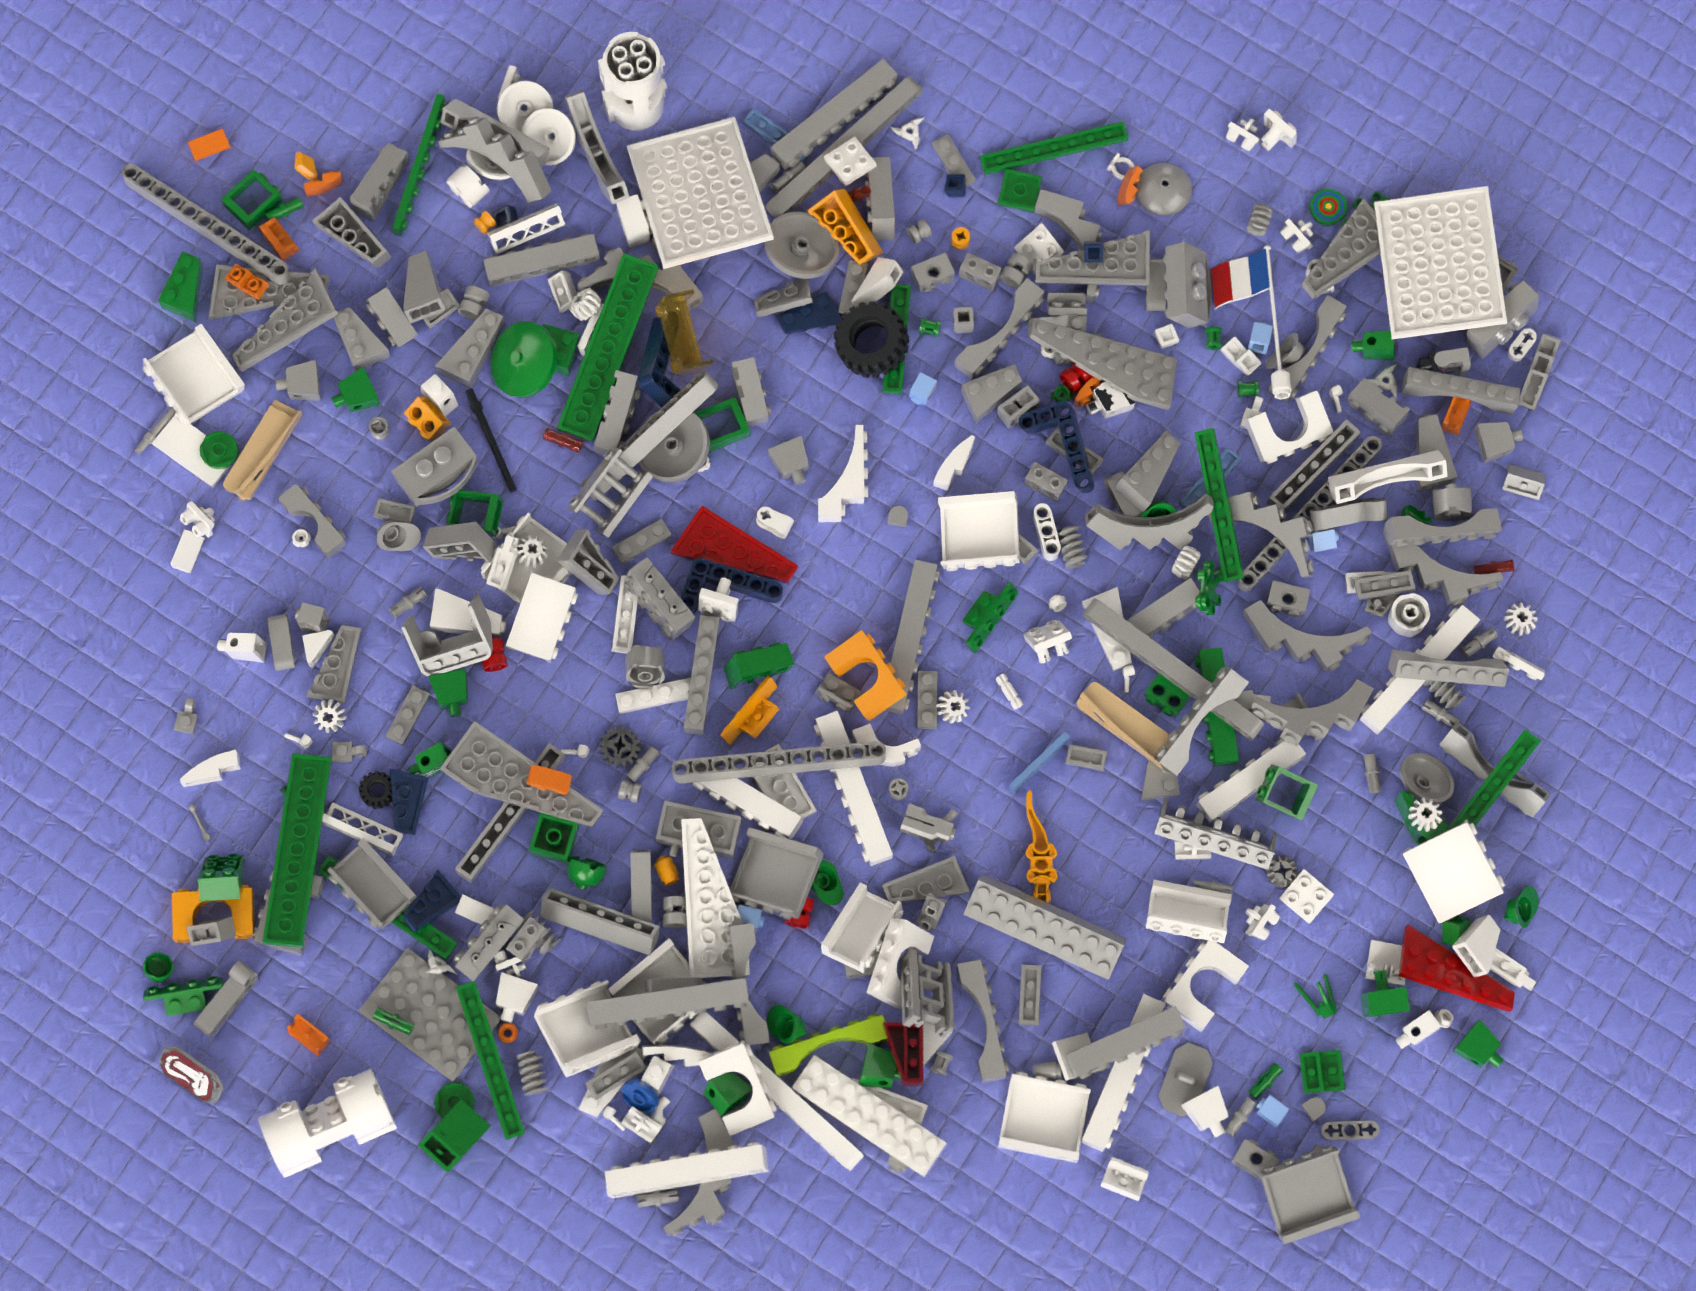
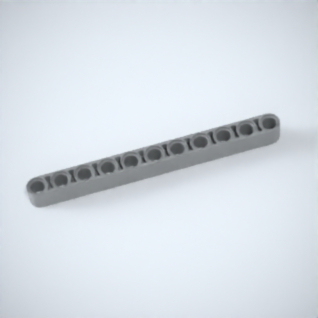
M911 76L906 77L767 203L765 209L774 218L792 212L835 173L824 160L825 155L853 137H856L864 147L915 101L923 92V88Z
M127 164L123 167L122 175L125 184L129 188L276 284L283 285L289 281L290 274L285 262L136 165Z
M1369 436L1332 476L1343 474L1345 470L1351 472L1366 468L1378 455L1382 447L1381 440L1377 436ZM1368 444L1375 445L1376 450L1369 449ZM1355 458H1362L1364 463H1358ZM1329 481L1316 492L1291 520L1300 517L1310 520V517L1305 513L1306 511L1331 506L1335 500L1330 494ZM1318 498H1325L1327 503L1319 502ZM1277 537L1243 571L1244 578H1249L1252 583L1248 585L1242 579L1238 580L1237 585L1241 591L1250 592L1289 551ZM1268 551H1274L1277 556L1270 557ZM1255 565H1262L1264 567V570H1257L1255 568Z
M1094 598L1084 610L1082 615L1088 621L1189 696L1197 700L1201 699L1204 695L1205 688L1211 682L1100 600ZM1234 699L1228 700L1211 710L1212 713L1250 740H1254L1265 725L1258 717Z
M874 741L681 759L673 763L672 775L677 783H693L880 765L885 761L886 747L882 742ZM880 751L882 754L877 756L873 752ZM854 753H860V754H862V756H861V757H855V756H853V754H854ZM835 755H841L842 758H841V759H835L833 756H835ZM817 756L823 758L821 761L814 760ZM797 758H801L804 761L801 763H797L794 760ZM777 760H782L784 763L781 765H777L774 762ZM757 762L764 763V765L760 767L756 766L755 764ZM737 764H743V765H744L743 768H737V767H735V766H736ZM717 766L725 767L723 770L716 769ZM702 767L705 768V771L698 772L696 769ZM680 769H683V770L686 771V772L683 773V774L677 773V771L680 770Z

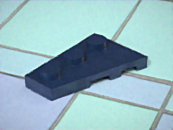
M827 291L813 297V303L791 308L777 315L776 319L784 333L803 332L814 328L823 329L842 322V318Z
M390 769L395 831L415 835L428 777Z
M437 870L418 898L414 900L405 912L403 920L416 933L459 904L461 896L442 873Z

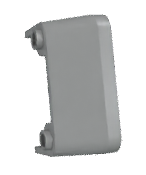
M476 594L468 605L472 615L471 626L473 631L440 641L438 635L432 630L420 632L413 615L408 616L401 629L422 674L429 677L487 660L493 652L491 621L479 594Z

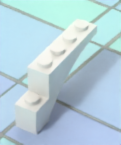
M856 425L853 450L843 474L823 498H818V522H841V517L845 516V504H864V497H868V486H864V479H868V468H864V461H867V449H864V443H867V431H863V425Z

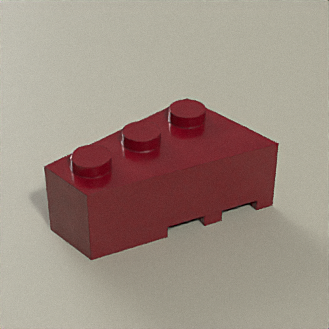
M883 1022V1029L902 1085L923 1086V1024L918 1028L915 1027V1023L907 1027L903 1025V1022Z

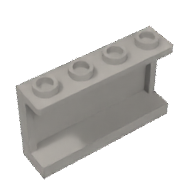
M362 838L352 852L335 867L328 869L330 874L328 878L335 886L339 884L343 888L341 892L348 900L352 898L356 902L354 906L361 914L365 912L370 917L367 920L374 928L378 926L382 931L408 908L417 897L366 840Z

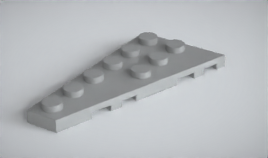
M1364 198L1302 282L1301 286L1312 299L1381 255L1376 213Z
M1150 230L1138 235H1130L1117 241L1112 240L1103 243V263H1084V250L1036 262L1035 283L1149 286Z
M216 265L209 320L279 306L289 295H293L299 289L298 285L302 281L305 282L312 274L289 271V281L286 284L279 285L255 269L243 267L269 284L264 294L257 300L225 280L233 266ZM320 274L328 291L330 276Z
M315 268L311 272L312 275L305 282L302 281L298 285L299 289L293 295H289L271 313L270 319L264 325L261 324L257 328V333L252 338H248L232 354L241 372L339 314L319 272Z

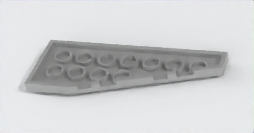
M1037 318L1032 320L1029 338L1047 349L1052 348L1061 354L1062 358L1070 359L1076 363L1075 366L1100 381L1103 379L1112 385L1113 389L1126 393L1127 397L1131 400L1169 410L1171 407L1177 358Z
M475 721L440 767L442 772L473 793L593 828L604 812L603 809L571 787H569L568 794L562 795L549 789L541 790L526 784L531 765H539Z

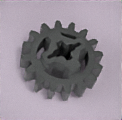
M614 726L613 732L607 729L608 735L601 736L604 742H599V746L602 747L599 753L605 754L602 760H608V766L614 763L616 769H618L619 764L626 768V763L633 765L632 759L639 758L636 752H641V748L637 747L641 742L640 740H635L638 735L637 733L632 735L631 728L625 731L624 726L620 730ZM625 737H628L633 744L628 743L625 740ZM622 740L623 747L621 748L618 754L617 747L619 746ZM607 750L613 752L615 757L610 756Z

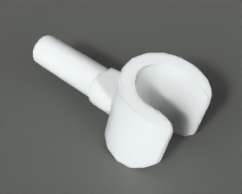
M1336 385L1330 389L1329 394L1335 401L1337 413H1340L1342 410L1338 396L1342 395L1343 391L1340 385Z
M517 526L503 529L498 527L499 533L493 538L501 539L504 534L514 531Z
M1133 665L1125 666L1122 670L1125 680L1124 693H1129V676L1135 675Z
M288 733L284 736L299 743L305 749L313 742L306 734L301 739Z
M579 744L578 750L561 749V752L586 758L590 749L586 745Z
M607 1106L603 1116L614 1122L624 1131L626 1127L614 1117L616 1110Z

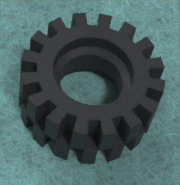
M375 771V773L372 774L370 772L368 776L365 775L363 777L364 780L360 781L359 794L363 802L374 809L376 807L381 809L384 805L387 807L388 803L392 802L390 776L384 772L379 773V771ZM375 783H381L385 787L383 795L379 797H374L370 794V788Z

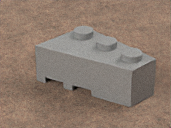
M387 287L366 300L367 309L376 317V322L382 331L385 330L388 334L387 339L392 347L396 346L398 349L418 336Z
M350 307L338 311L339 314L333 317L355 371L390 358L389 350Z
M754 357L732 362V376L748 426L769 422L771 410L769 404L765 403L766 391L764 386L761 387V373L756 367Z
M1015 364L962 384L961 393L975 425L1021 388L1022 379Z
M1364 378L1349 394L1347 401L1353 409H1358L1367 421L1373 422L1382 434H1387L1390 437L1405 421L1410 408L1407 406L1402 408L1396 404L1397 399L1394 397L1387 398L1382 394V389Z
M476 522L429 528L423 548L433 558L456 560L457 557H467L468 561H474V558L484 559V562L491 563L496 547L495 541Z
M576 529L557 562L598 595L610 594L619 577L609 561L599 551L600 547L592 540L589 530Z

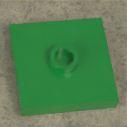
M1005 169L997 205L1034 213L1042 176Z

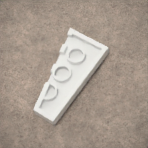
M1118 587L1082 601V605L1086 609L1092 600L1096 598L1123 617ZM1092 624L1113 672L1131 665L1130 651Z
M637 1047L633 1051L601 1063L594 1077L636 1051L642 1061L648 1055H643L642 1049ZM626 1082L597 1100H594L589 1090H587L579 1110L598 1118Z

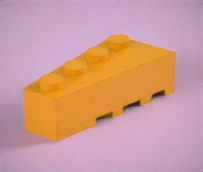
M845 188L833 191L807 210L819 220L818 223L825 227L835 240H838L843 245V248L859 265L868 263L883 253Z

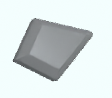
M1399 594L1368 598L1364 612L1383 618Z

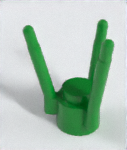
M1326 974L1323 975L1329 999H1327L1321 983L1317 982L1323 1002L1318 1004L1320 1008L1315 1005L1297 983H1294L1295 988L1315 1010L1317 1016L1322 1015L1323 1019L1337 1013V1006L1334 1002Z

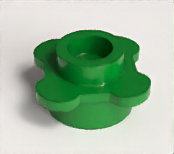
M1061 384L1056 388L1055 392H1051L1050 397L1057 402H1067L1073 398V393L1069 392L1068 388Z

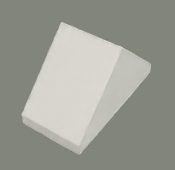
M330 630L302 636L307 662L311 668H314L335 638Z

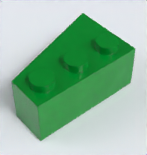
M182 251L158 299L162 309L194 322L197 319L196 312L203 270L200 258Z

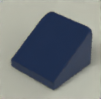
M947 174L944 192L948 197H965V174Z
M509 205L493 212L497 228L518 220L516 208Z
M1084 242V263H1103V242Z

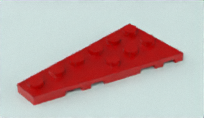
M704 506L700 507L670 551V554L693 560L704 558L784 583H789L799 568L797 564Z
M1407 924L1404 929L1399 977L1511 1012L1514 1005V991L1487 974L1474 978L1459 956Z

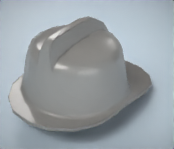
M1297 333L1290 334L1280 345L1281 365L1289 367L1297 363L1305 353L1306 349L1298 341L1299 335ZM1276 351L1268 358L1266 362L1267 369L1277 367Z
M390 520L377 528V544L383 550L409 551L415 548L421 539L418 527L411 523Z

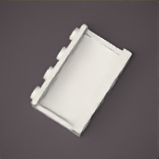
M531 573L507 640L506 648L513 651L515 649L544 659L551 663L552 659H556L559 648H556L558 641L563 640L566 631L563 630L565 622L569 623L572 612L569 611L571 604L575 605L578 594L576 593V588Z
M1154 880L1150 893L1146 929L1224 943L1227 934V919L1232 894Z
M860 882L821 944L822 954L864 973L867 967L870 968L873 965L874 956L881 950L890 919L902 918V902L897 901L896 904H893L868 892L867 885Z

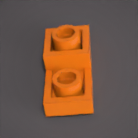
M1139 166L1129 168L1124 176L1118 193L1117 204L1119 206L1129 205L1135 199L1138 189L1134 185L1140 180V174L1143 172Z
M328 171L322 174L323 181L310 180L304 183L306 196L323 194L342 184L341 172Z
M236 263L225 277L226 281L257 300L261 298L269 287L267 281L253 275L249 270Z
M1092 377L1077 394L1074 407L1076 408L1080 405L1083 407L1089 404L1093 396L1092 390L1101 385L1104 380L1101 379L1100 381Z
M531 765L526 784L541 790L549 789L566 795L569 791L572 775L542 766Z

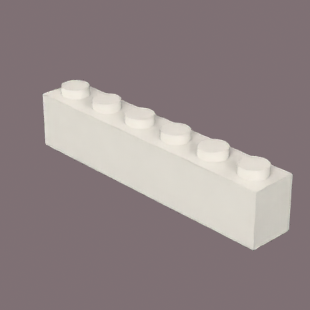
M1280 739L1276 743L1278 746L1273 749L1267 748L1261 753L1262 757L1258 760L1253 758L1245 764V769L1234 771L1228 781L1224 782L1222 780L1214 786L1215 790L1210 793L1206 791L1200 795L1196 806L1200 811L1204 812L1205 818L1211 824L1217 817H1221L1257 792L1258 788L1263 784L1265 772L1271 764L1288 770L1304 759L1306 753L1299 744L1295 746L1287 743L1284 739Z
M700 767L696 771L703 772L705 768ZM738 778L693 782L692 784L700 791L704 789L709 792L708 795L714 800L719 801L721 799L726 802L725 805L729 809L741 811V815L750 821L754 819L759 822L758 825L764 830L768 831L770 829L774 831V835L792 840L803 823L801 816Z

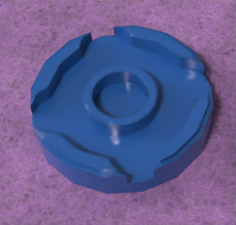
M633 1078L629 1079L622 1087L624 1092L622 1095L623 1099L630 1108L633 1106L647 1115L653 1113L658 1107L659 1099L657 1093L646 1082Z

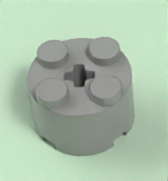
M1448 484L1445 486V489L1432 490L1435 519L1450 521V518L1456 517L1457 520H1463L1472 516L1470 487L1457 488L1456 484Z
M641 645L631 647V650L625 657L626 680L632 682V686L642 689L652 688L653 684L658 682L661 684L665 679L662 649L660 647Z

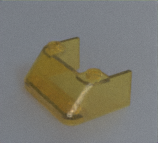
M694 289L665 295L655 308L657 317L661 319L672 359L670 362L671 370L678 376L699 374L713 364V359L702 361L686 301L694 294Z

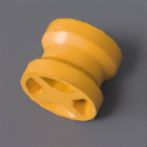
M487 211L482 212L479 218L473 220L475 226L484 235L488 233V229L494 228L497 225Z
M956 228L952 232L951 244L957 250H964L969 246L970 233L966 228Z

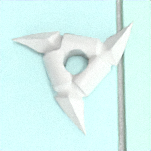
M924 118L911 120V122L906 123L901 128L889 127L898 136L912 141L916 151L920 139L918 124ZM912 129L913 133L909 134L907 130Z
M1397 364L1384 369L1375 380L1366 379L1381 389L1391 390L1396 399L1397 385H1395L1396 382L1392 372ZM1387 378L1389 383H1384L1382 379Z
M429 949L428 962L430 969L426 971L427 973L440 974L450 971L456 974L444 960L438 956L434 957V954Z

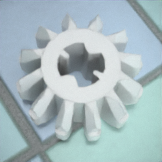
M590 288L583 289L570 302L569 310L580 321H586L597 312L596 310L600 307L601 299L594 290Z
M528 535L527 540L521 538L520 544L517 545V557H520L519 563L525 561L526 568L529 564H532L533 568H536L537 563L542 565L544 563L543 559L548 557V554L545 553L548 551V547L543 546L545 541L541 540L539 542L538 536L532 539ZM529 549H530V551L534 550V551H535V554H533V552H532V554L529 553V552H528Z
M1184 546L1172 567V573L1176 574L1179 578L1188 579L1200 559V552L1193 547Z
M1520 603L1518 606L1513 604L1511 609H1507L1506 614L1508 616L1504 617V621L1509 622L1506 624V628H1513L1511 634L1518 631L1519 636H1522L1523 632L1528 635L1531 632L1530 629H1535L1536 625L1534 623L1538 621V618L1534 617L1536 610L1529 611L1530 605L1524 608L1523 603Z
M952 690L951 693L949 691L944 692V697L940 696L938 698L941 703L936 704V707L941 708V711H938L937 714H944L942 717L943 721L949 720V723L952 724L955 720L961 722L962 717H967V713L964 710H969L970 707L965 706L968 699H962L963 693L957 695V691Z
M330 699L328 704L323 700L321 706L317 705L315 707L318 712H314L313 716L318 717V719L314 721V724L320 722L319 730L325 727L326 733H329L331 728L336 732L338 730L337 726L343 727L344 724L341 720H345L346 716L341 715V713L345 712V708L339 710L340 702L334 706L333 699ZM333 714V718H326V715Z
M1422 798L1420 802L1416 800L1413 803L1414 806L1409 808L1411 814H1409L1408 818L1414 819L1411 823L1412 826L1419 825L1418 831H1421L1424 827L1425 831L1429 832L1430 827L1436 829V823L1442 821L1438 817L1442 815V811L1436 810L1440 805L1437 803L1433 806V799H1430L1428 803L1425 798ZM1423 811L1429 814L1428 818H1424L1425 815L1422 816Z

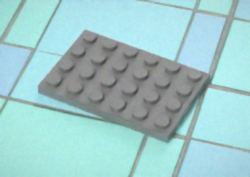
M407 948L358 1012L450 1081L455 1082L477 1053L456 991L458 985L442 973H427L426 971L430 969L429 963ZM483 1004L491 1031L493 1032L501 1022L500 1016ZM379 1007L393 1015L396 1013L399 1015V1018L413 1023L414 1028L411 1034L408 1036L394 1028H388V1025L378 1020H374L373 1015L376 1009Z

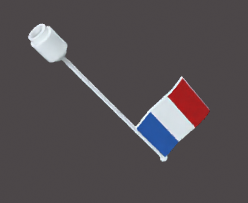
M1266 245L1263 250L1250 256L1227 261L1211 269L1214 306L1217 309L1229 302L1249 298L1270 289L1278 370L1271 374L1272 393L1277 399H1286L1292 391L1290 373L1281 368L1269 252L1271 247Z

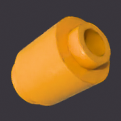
M664 855L656 859L654 868L665 886L672 885L680 880L678 877L679 872L672 857Z

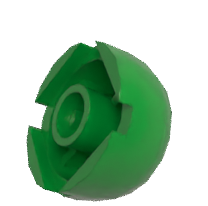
M569 856L566 871L569 879L576 883L575 887L587 890V886L594 887L603 880L607 870L605 864L589 858L579 860L580 856Z

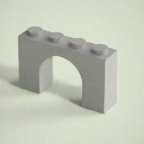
M272 870V872H271L270 882H272V877H273V871H274V870ZM314 875L311 898L320 900L325 883L323 877ZM270 886V889H267L265 892L264 900L266 903L264 908L260 909L258 916L260 923L258 927H255L252 938H254V942L257 945L303 956L308 940L306 934L303 948L268 945L262 942L271 890Z

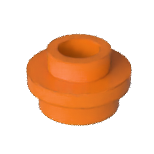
M505 1023L498 1029V1037L504 1043H511L518 1036L516 1026L511 1023ZM510 1030L512 1032L511 1036L506 1037L504 1035L505 1031Z

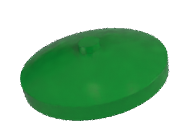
M523 321L508 327L497 339L491 354V373L496 385L504 393L518 398L531 397L543 390L552 379L557 365V346L553 336L545 327L534 322Z

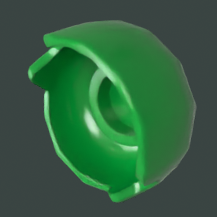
M1412 505L1405 506L1401 512V516H1411L1427 525L1432 520L1431 517H1425V511H1418Z
M161 952L150 954L143 963L144 974L154 982L165 981L174 970V964L170 956Z

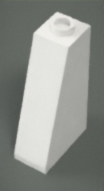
M435 589L430 621L431 630L454 634H464L473 631L471 626L472 615L468 609L470 602L443 590ZM486 609L491 621L492 638H501V634L505 633L506 622H503L502 615Z

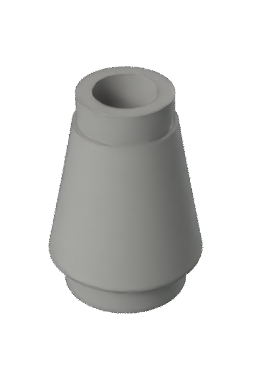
M1057 1060L1034 1064L1033 1066L1034 1076H1043L1052 1080L1062 1079L1063 1072Z

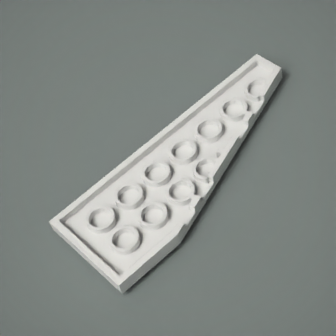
M681 819L690 978L732 976L731 970H735L734 962L730 963L729 951L733 949L732 942H727L726 931L730 930L729 926L742 925L743 923L702 819ZM749 958L746 965L745 975H750Z

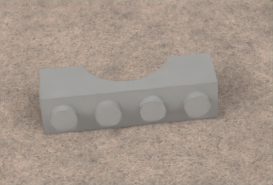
M294 484L278 497L280 504L292 517L304 515L313 518L318 523V532L314 541L322 553L330 559L346 546L344 540L346 536L339 528L336 530L332 526L334 522L327 514L324 516L320 512L322 508L315 500L312 502L308 498L310 494L303 486L300 488L297 484Z

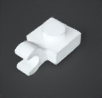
M1256 396L1252 409L1246 408L1240 427L1247 429L1244 420L1261 413L1259 410L1263 398Z

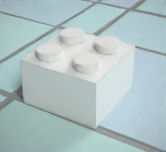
M636 194L628 199L617 202L618 215L629 248L651 242L650 235L653 233L646 214L644 201L639 200Z

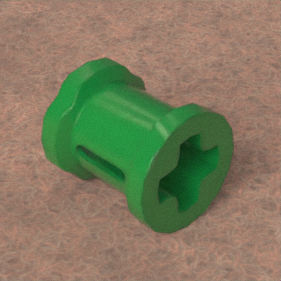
M922 317L919 334L928 333L938 337L941 321L926 320L925 317Z
M1216 326L1205 328V333L1207 334L1206 349L1218 350L1222 348V343H1220L1221 328Z
M1254 380V382L1238 381V397L1258 396V380Z

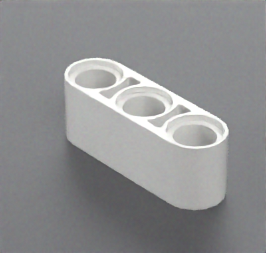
M1040 503L1034 509L1033 521L1043 557L1048 561H1054L1059 556L1061 546L1051 509L1047 504ZM1043 511L1047 516L1039 517L1037 513ZM1048 529L1052 534L1044 535L1042 530ZM1053 547L1056 549V552L1049 553L1046 549Z

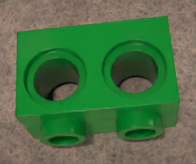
M1158 673L1144 694L1148 703L1153 706H1159L1165 715L1173 716L1174 718L1178 716L1190 698L1187 693L1160 673ZM1160 688L1163 694L1156 695L1153 689ZM1176 699L1179 705L1172 706L1169 700Z

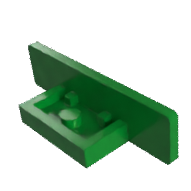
M1008 582L998 597L983 591L963 618L962 622L974 629L965 642L972 652L976 653L983 645V642L990 632L993 631L995 625L1016 599L1018 591L1012 583Z
M212 976L203 981L190 980L185 984L179 985L178 983H171L161 988L152 986L144 990L143 1001L163 998L167 1016L201 1011L207 1006L204 991L222 988L224 979L223 977Z

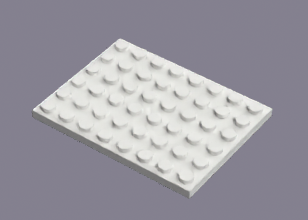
M735 117L627 146L663 269L774 239Z
M1488 186L1374 202L1392 339L1507 324Z

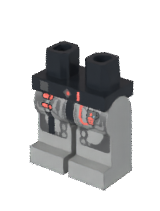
M1468 347L1440 351L1437 354L1435 351H1431L1428 357L1419 358V364L1416 365V368L1444 374L1457 373L1459 377H1466L1471 366Z

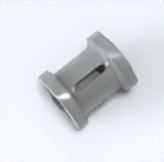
M937 1051L934 1065L929 1070L946 1076V1069L949 1062L953 1060V1057L945 1052Z

